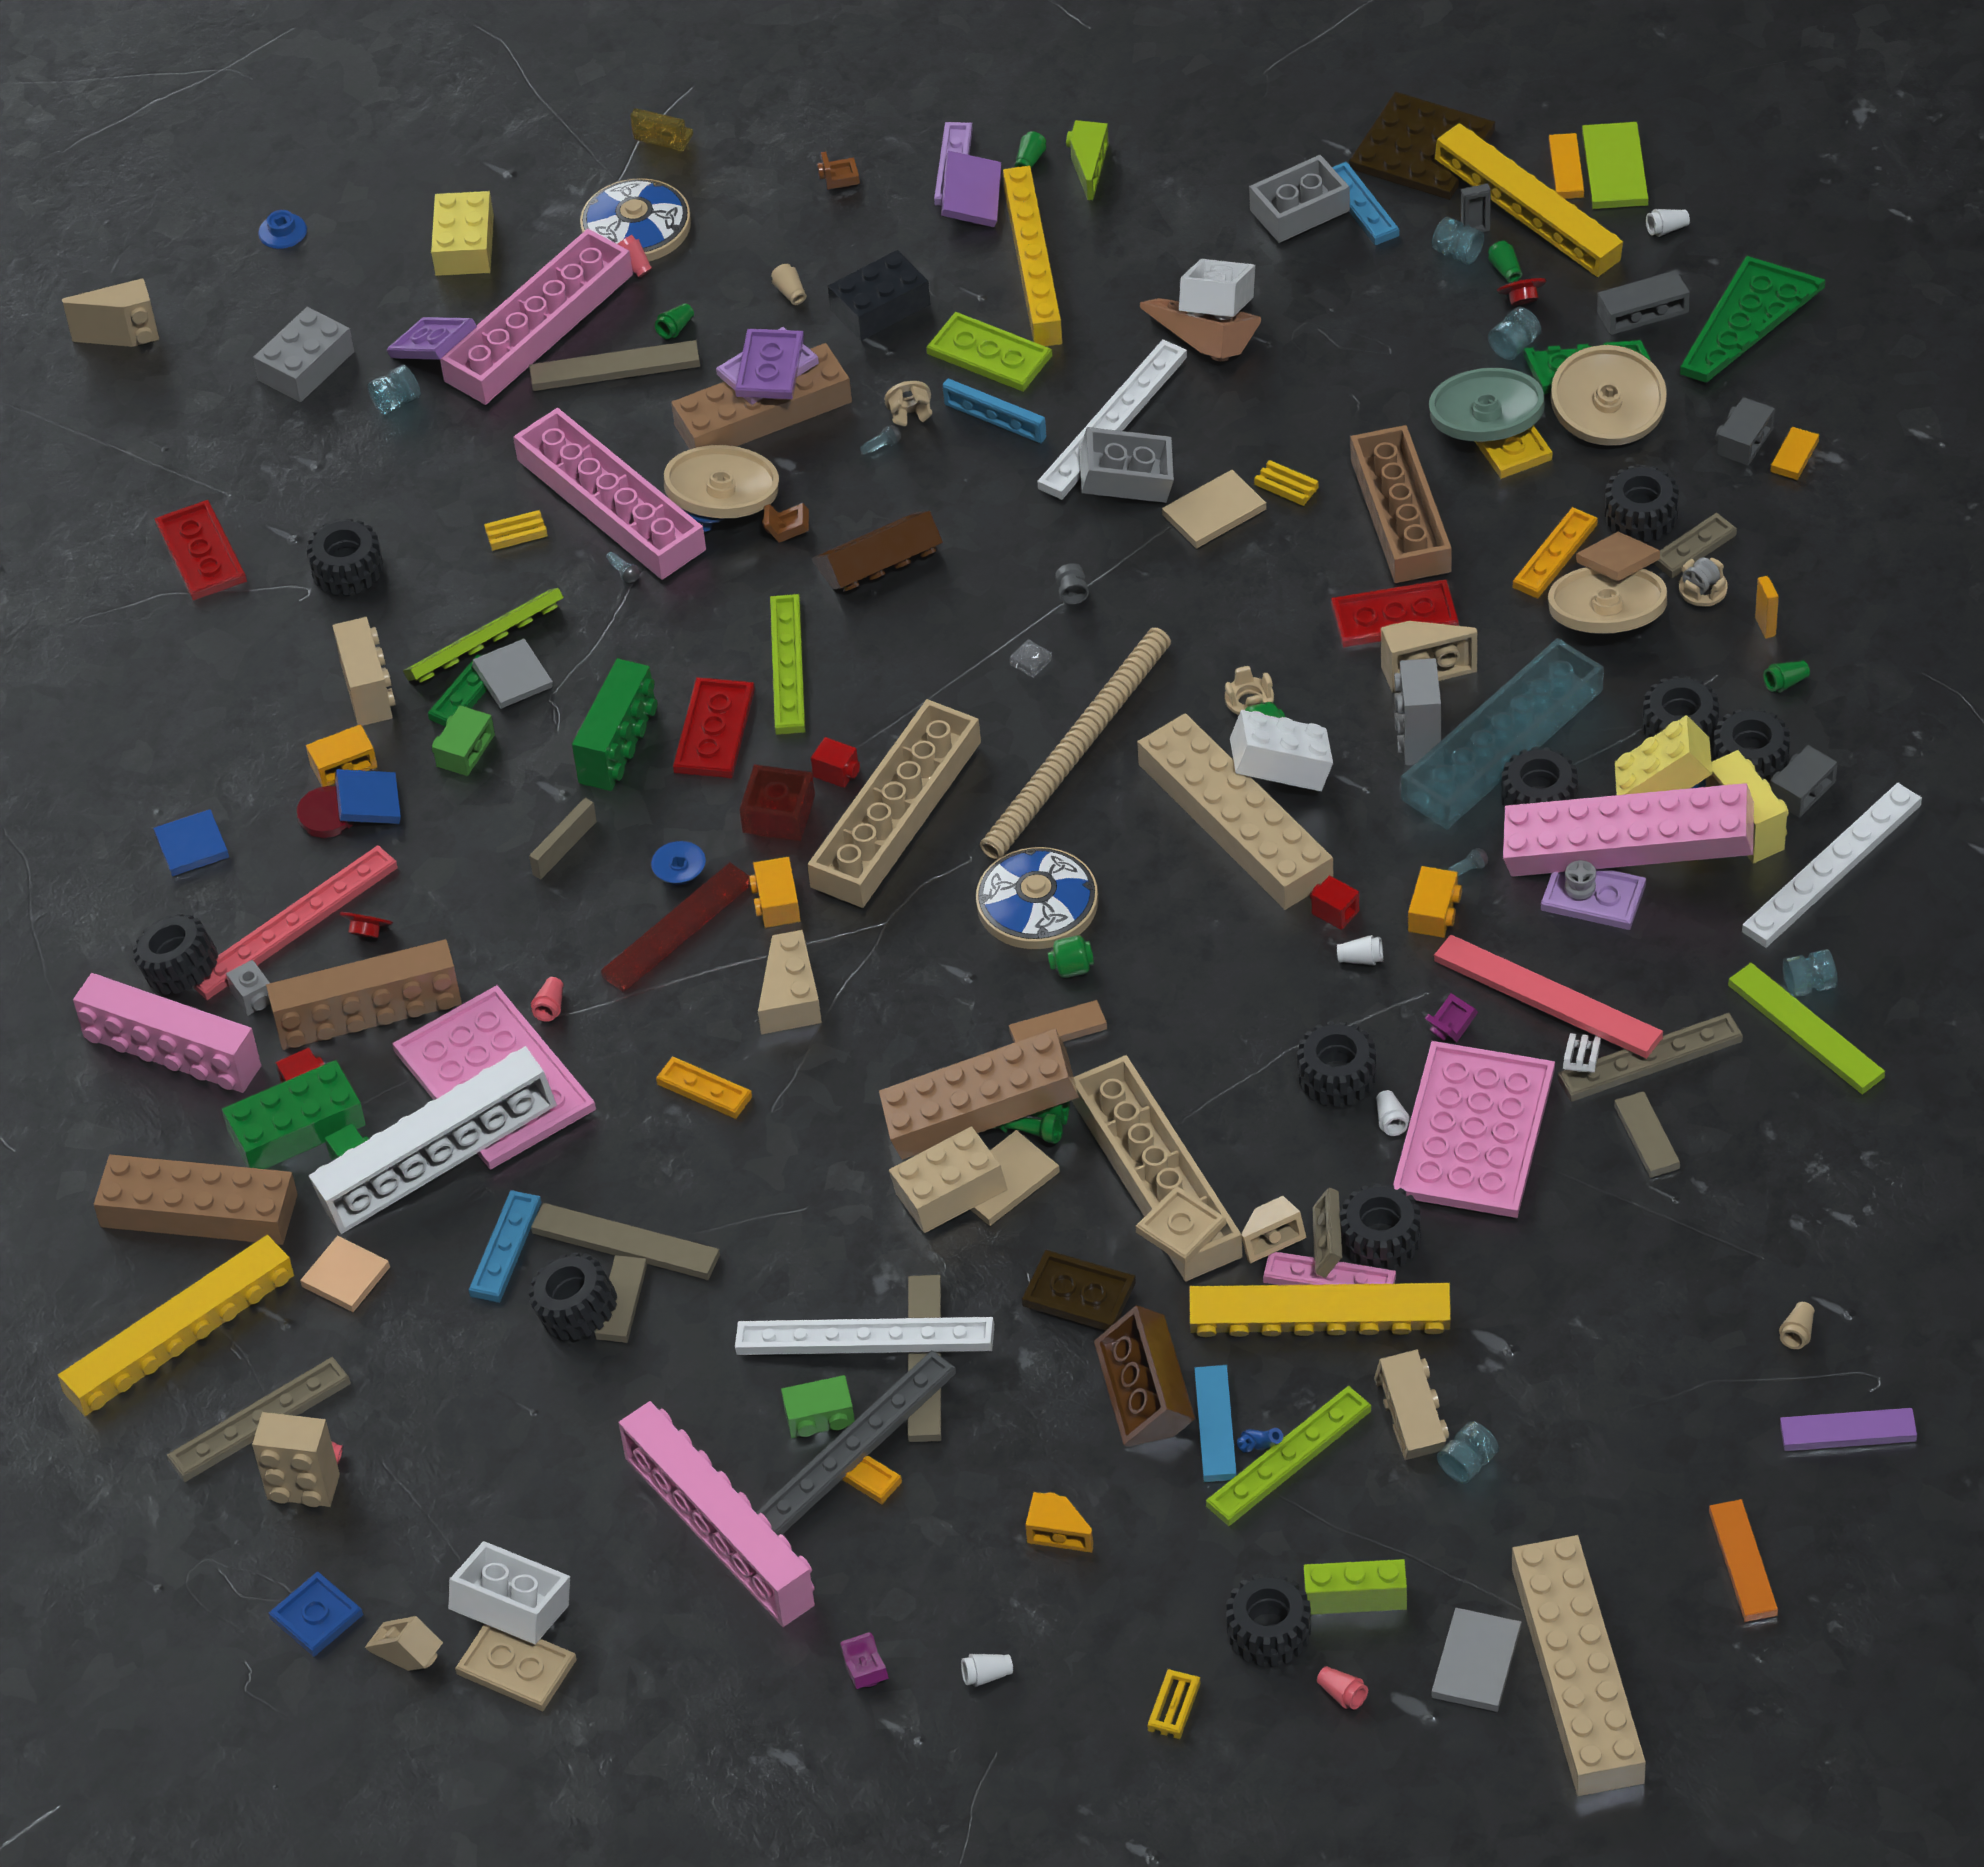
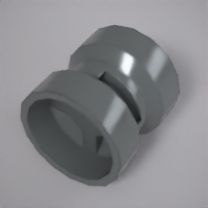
M1074 563L1058 568L1055 578L1059 586L1061 600L1070 605L1086 600L1089 590L1085 582L1083 568L1079 564Z

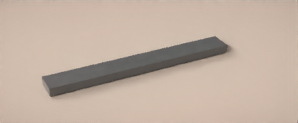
M931 1350L756 1513H762L770 1522L772 1530L777 1535H783L837 1485L849 1471L851 1472L864 1457L868 1456L956 1374L955 1367Z

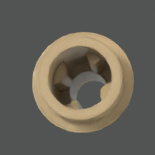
M781 264L776 267L771 274L772 284L793 305L804 302L807 295L796 268L791 267L790 264Z
M1807 1302L1797 1303L1780 1326V1340L1786 1347L1801 1349L1810 1342L1815 1312L1811 1304Z

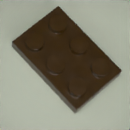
M1045 1250L1023 1295L1022 1305L1023 1307L1106 1331L1119 1320L1136 1284L1135 1275Z

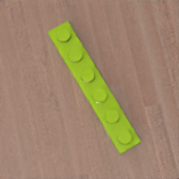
M559 588L549 589L404 669L403 673L408 681L418 679L419 683L435 675L434 669L440 666L446 669L458 663V656L467 652L468 655H472L484 648L482 643L490 638L495 642L509 634L507 629L516 625L517 628H520L532 622L531 616L539 611L543 615L558 607L556 602L564 597Z

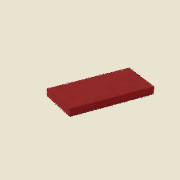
M209 500L154 518L160 535L193 601L247 582L246 575Z
M1446 579L1331 598V606L1343 648L1381 642L1382 627L1406 621L1459 626Z
M696 677L673 764L674 773L723 778L733 777L755 691L754 682Z

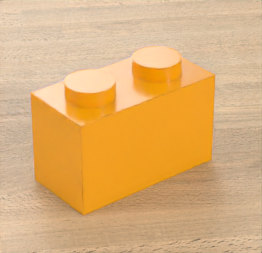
M361 724L306 745L310 766L322 787L336 784L335 774L337 769L369 771L378 767L374 748Z
M789 857L753 862L755 875H750L749 879L752 894L758 893L759 898L754 899L756 917H763L764 928L801 922Z
M1421 866L1408 911V932L1445 937L1447 927H1452L1454 924L1456 909L1453 908L1454 903H1460L1462 895V885H1458V872Z

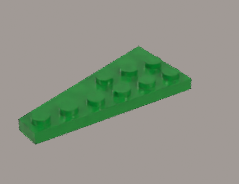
M1746 256L1680 366V375L1707 383L1825 288V279Z

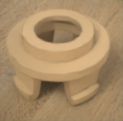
M904 381L893 386L885 395V405L891 411L893 423L904 427L907 425V413L916 411L922 422L932 415L929 403L931 391L928 385L923 382ZM904 392H912V396L903 398Z
M1710 558L1720 572V579L1714 585H1709L1712 588L1711 594L1701 595L1697 585L1688 580L1684 583L1681 577L1679 593L1685 601L1696 606H1712L1725 598L1728 583L1723 576L1724 565L1719 560ZM1693 559L1687 561L1681 571L1684 573L1685 570L1693 567L1695 561Z
M1250 666L1235 669L1234 681L1225 684V703L1233 713L1239 715L1240 711L1245 710L1248 706L1263 702L1273 703L1274 692L1270 675L1264 673L1262 679L1253 677ZM1254 694L1255 696L1247 697L1245 705L1239 702L1240 697L1243 695Z

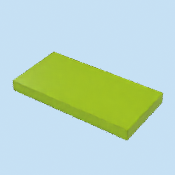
M1637 122L1582 125L1592 209L1648 206V193Z
M958 312L951 316L926 347L928 355L1023 392L1052 357L1051 348Z

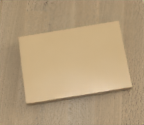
M1230 470L1163 507L1162 515L1197 549L1267 509L1266 502L1233 470Z
M1017 1130L990 1150L1001 1165L1008 1190L970 1209L989 1226L1060 1172L1059 1165Z
M484 1624L455 1670L459 1676L540 1711H544L577 1659L575 1653L543 1639L533 1644Z

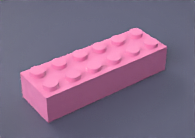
M94 973L90 974L73 999L83 1036L92 1043L110 1046L118 1052H127L140 1057L144 1061H153L166 1066L172 1071H181L192 1075L198 1080H207L219 1084L224 1089H233L244 1093L261 1067L251 1027Z

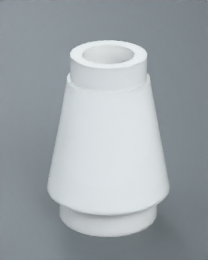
M1654 209L1652 213H1648L1646 216V227L1649 234L1658 237L1688 226L1690 223L1689 214L1685 209Z
M1369 935L1343 944H1337L1339 963L1376 965V962H1383L1381 937L1374 938L1373 935Z
M1385 1090L1380 1092L1376 1097L1380 1129L1390 1136L1404 1133L1409 1125V1114L1392 1091Z
M969 1654L968 1658H962L961 1660L963 1680L966 1685L973 1684L974 1687H978L1013 1674V1664L1010 1655Z

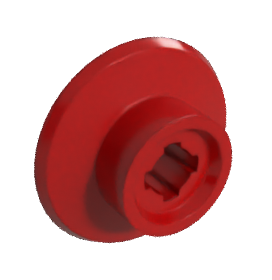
M1532 278L1516 281L1498 288L1497 292L1500 295H1509L1511 305L1513 306L1529 304L1539 299L1537 288L1545 285L1546 279Z
M339 912L340 916L350 920L348 933L378 938L380 926L393 924L392 921L381 918Z

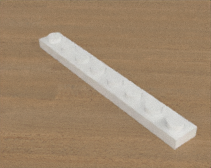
M1162 340L1037 481L1038 489L1062 500L1081 479L1080 447L1086 428L1123 431L1187 358V350Z
M1896 783L1742 925V933L1767 948L1921 806L1922 797L1903 785Z
M993 1317L738 1321L735 1350L737 1355L930 1352L931 1350L934 1352L992 1351L995 1324Z

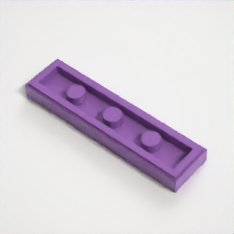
M1912 1408L1780 1417L1784 1451L1917 1441Z

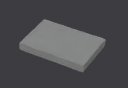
M1455 1607L1432 1688V1698L1498 1712L1520 1634L1521 1621Z

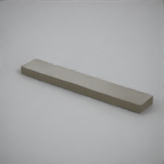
M693 340L529 364L533 391L695 368L700 367L697 342Z
M1726 1013L1664 1035L1647 1059L1624 1049L1598 1058L1595 1072L1593 1073L1572 1070L1558 1072V1081L1569 1100L1573 1102L1742 1042L1743 1035L1730 1013Z
M547 1203L542 1204L531 1226L532 1234L611 1255L645 1258L649 1265L709 1280L720 1257L719 1249Z
M940 1275L908 1276V1318H941ZM908 1352V1371L929 1352ZM941 1388L908 1418L909 1442L941 1441Z
M332 1356L167 1454L168 1461L183 1481L187 1482L251 1444L254 1440L262 1412L298 1416L350 1385V1378Z

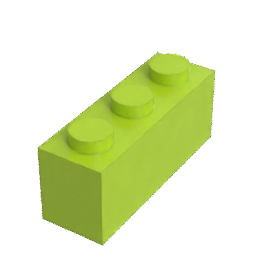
M1405 1560L1305 1564L1304 1590L1307 1594V1600L1310 1601L1311 1615L1407 1610Z

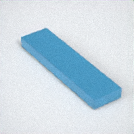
M1344 162L1332 167L1350 187L1349 213L1373 244L1378 245L1398 237V226L1350 165Z
M949 378L943 383L945 405L1038 443H1042L1046 438L1045 417Z
M510 1190L469 1288L470 1297L501 1302L541 1205L540 1196Z
M1227 1365L1194 1367L1204 1482L1232 1480L1237 1475Z

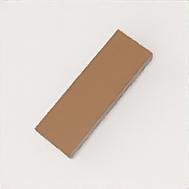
M1094 1000L1010 1024L1009 1033L1015 1043L1056 1028L1062 1042L1107 1030V1022L1098 1001Z

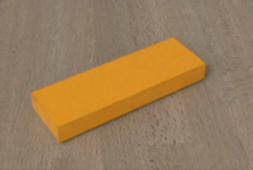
M1577 134L1549 135L1555 191L1564 199L1584 198Z
M673 1056L656 1077L657 1085L734 1119H737L752 1098L751 1090Z

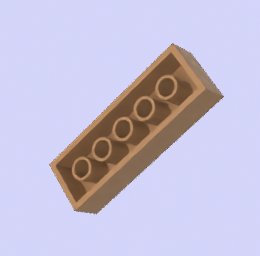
M824 343L810 349L818 356L819 364L796 378L793 399L762 398L751 405L743 397H736L735 390L724 381L672 401L674 426L689 449L709 445L737 447L851 403L850 379L828 345Z
M1407 425L1350 436L1351 462L1394 583L1451 572L1452 548Z
M446 939L266 984L282 1050L462 1005L455 968Z
M1056 1028L879 1090L890 1140L902 1160L917 1155L971 1126L976 1133H980L1079 1098L1067 1050Z
M109 1154L94 1202V1208L99 1225L104 1228L257 1242L268 1234L276 1244L283 1245L298 1194L293 1174L289 1171Z

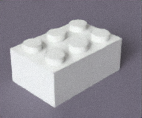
M1200 259L1181 277L1179 311H1186L1187 315L1194 317L1212 314L1215 315L1216 319H1231L1254 297L1255 265Z
M1240 711L1230 736L1236 774L1322 791L1333 765L1326 728L1314 723L1296 722L1286 717L1268 716L1258 711Z
M483 1541L450 1578L448 1609L536 1644L569 1606L570 1576Z

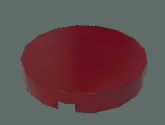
M335 786L318 787L309 791L300 799L297 806L299 825L314 837H335L342 834L341 830H344L346 827L349 829L354 824L352 821H340Z

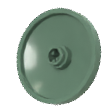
M1506 368L1474 369L1452 376L1433 391L1429 400L1430 418L1438 430L1456 439L1477 442L1501 440L1526 431L1541 418L1545 407L1544 392L1541 385L1534 378L1523 372Z

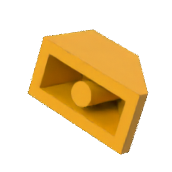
M1033 1492L1025 1525L1027 1543L1092 1553V1528L1067 1497L1051 1492Z

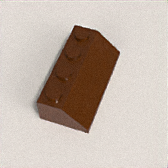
M930 510L915 512L812 557V561L832 589L842 588L845 592L859 586L858 580L868 576L869 580H873L884 575V569L894 565V568L897 569L911 563L909 558L916 554H919L921 558L936 552L935 546L943 543Z
M1136 1305L1094 1340L1123 1444L1127 1447L1174 1437L1195 1420L1165 1316Z

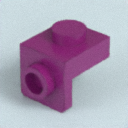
M1450 993L1436 1015L1433 1017L1428 1014L1425 1020L1432 1025L1429 1031L1443 1041L1449 1037L1458 1042L1478 1014V1011Z
M865 1633L840 1643L846 1669L856 1689L872 1687L880 1681L889 1679L886 1667L877 1652L872 1633Z

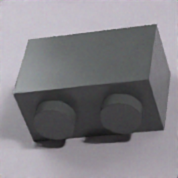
M1743 397L1737 407L1733 406L1731 408L1725 425H1720L1716 432L1715 441L1718 442L1717 454L1749 466L1773 430L1775 408Z
M1807 745L1800 753H1795L1792 756L1788 765L1782 771H1777L1770 780L1772 792L1778 800L1781 799L1785 802L1790 813L1800 818L1836 782L1837 762Z

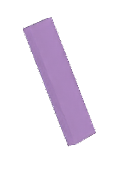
M945 122L934 197L935 205L942 206L945 162L948 150L969 155L973 132L972 123Z

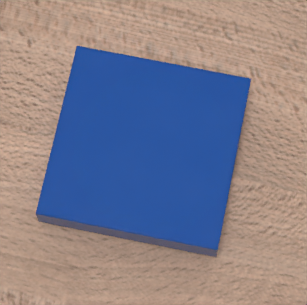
M336 770L335 782L340 821L399 824L401 815L395 772Z
M211 809L153 828L172 876L229 858L228 850Z
M318 1571L268 1613L270 1620L313 1657L363 1616L362 1609Z

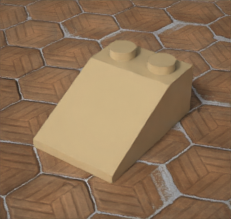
M143 278L62 299L73 342L134 347L159 340L150 298Z
M1406 621L1381 628V668L1392 693L1397 692L1395 691L1394 673H1400L1401 660L1436 658L1438 681L1477 672L1476 628L1417 621Z

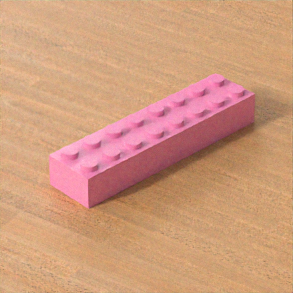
M586 229L440 359L444 382L481 403L488 404L529 367V364H533L633 275L630 251L598 233Z
M558 407L513 436L517 460L661 580L706 551L704 530L700 523Z
M1747 783L1508 805L1505 806L1503 859L1511 877L1565 872L1566 867L1570 863L1578 860L1588 861L1595 869L1753 855L1754 801Z
M649 1401L618 1422L625 1459L782 1627H785L815 1606L813 1597L815 1588L810 1577L812 1568L808 1561L801 1555L799 1557L796 1556L788 1540L782 1534L777 1535L772 1530L770 1522L762 1513L757 1514L752 1509L751 1503L744 1493H737L732 1488L729 1478L723 1471L717 1472L712 1467L709 1457L703 1450L697 1451L692 1446L690 1437L683 1429L678 1431L674 1427L670 1416L664 1409L658 1410Z

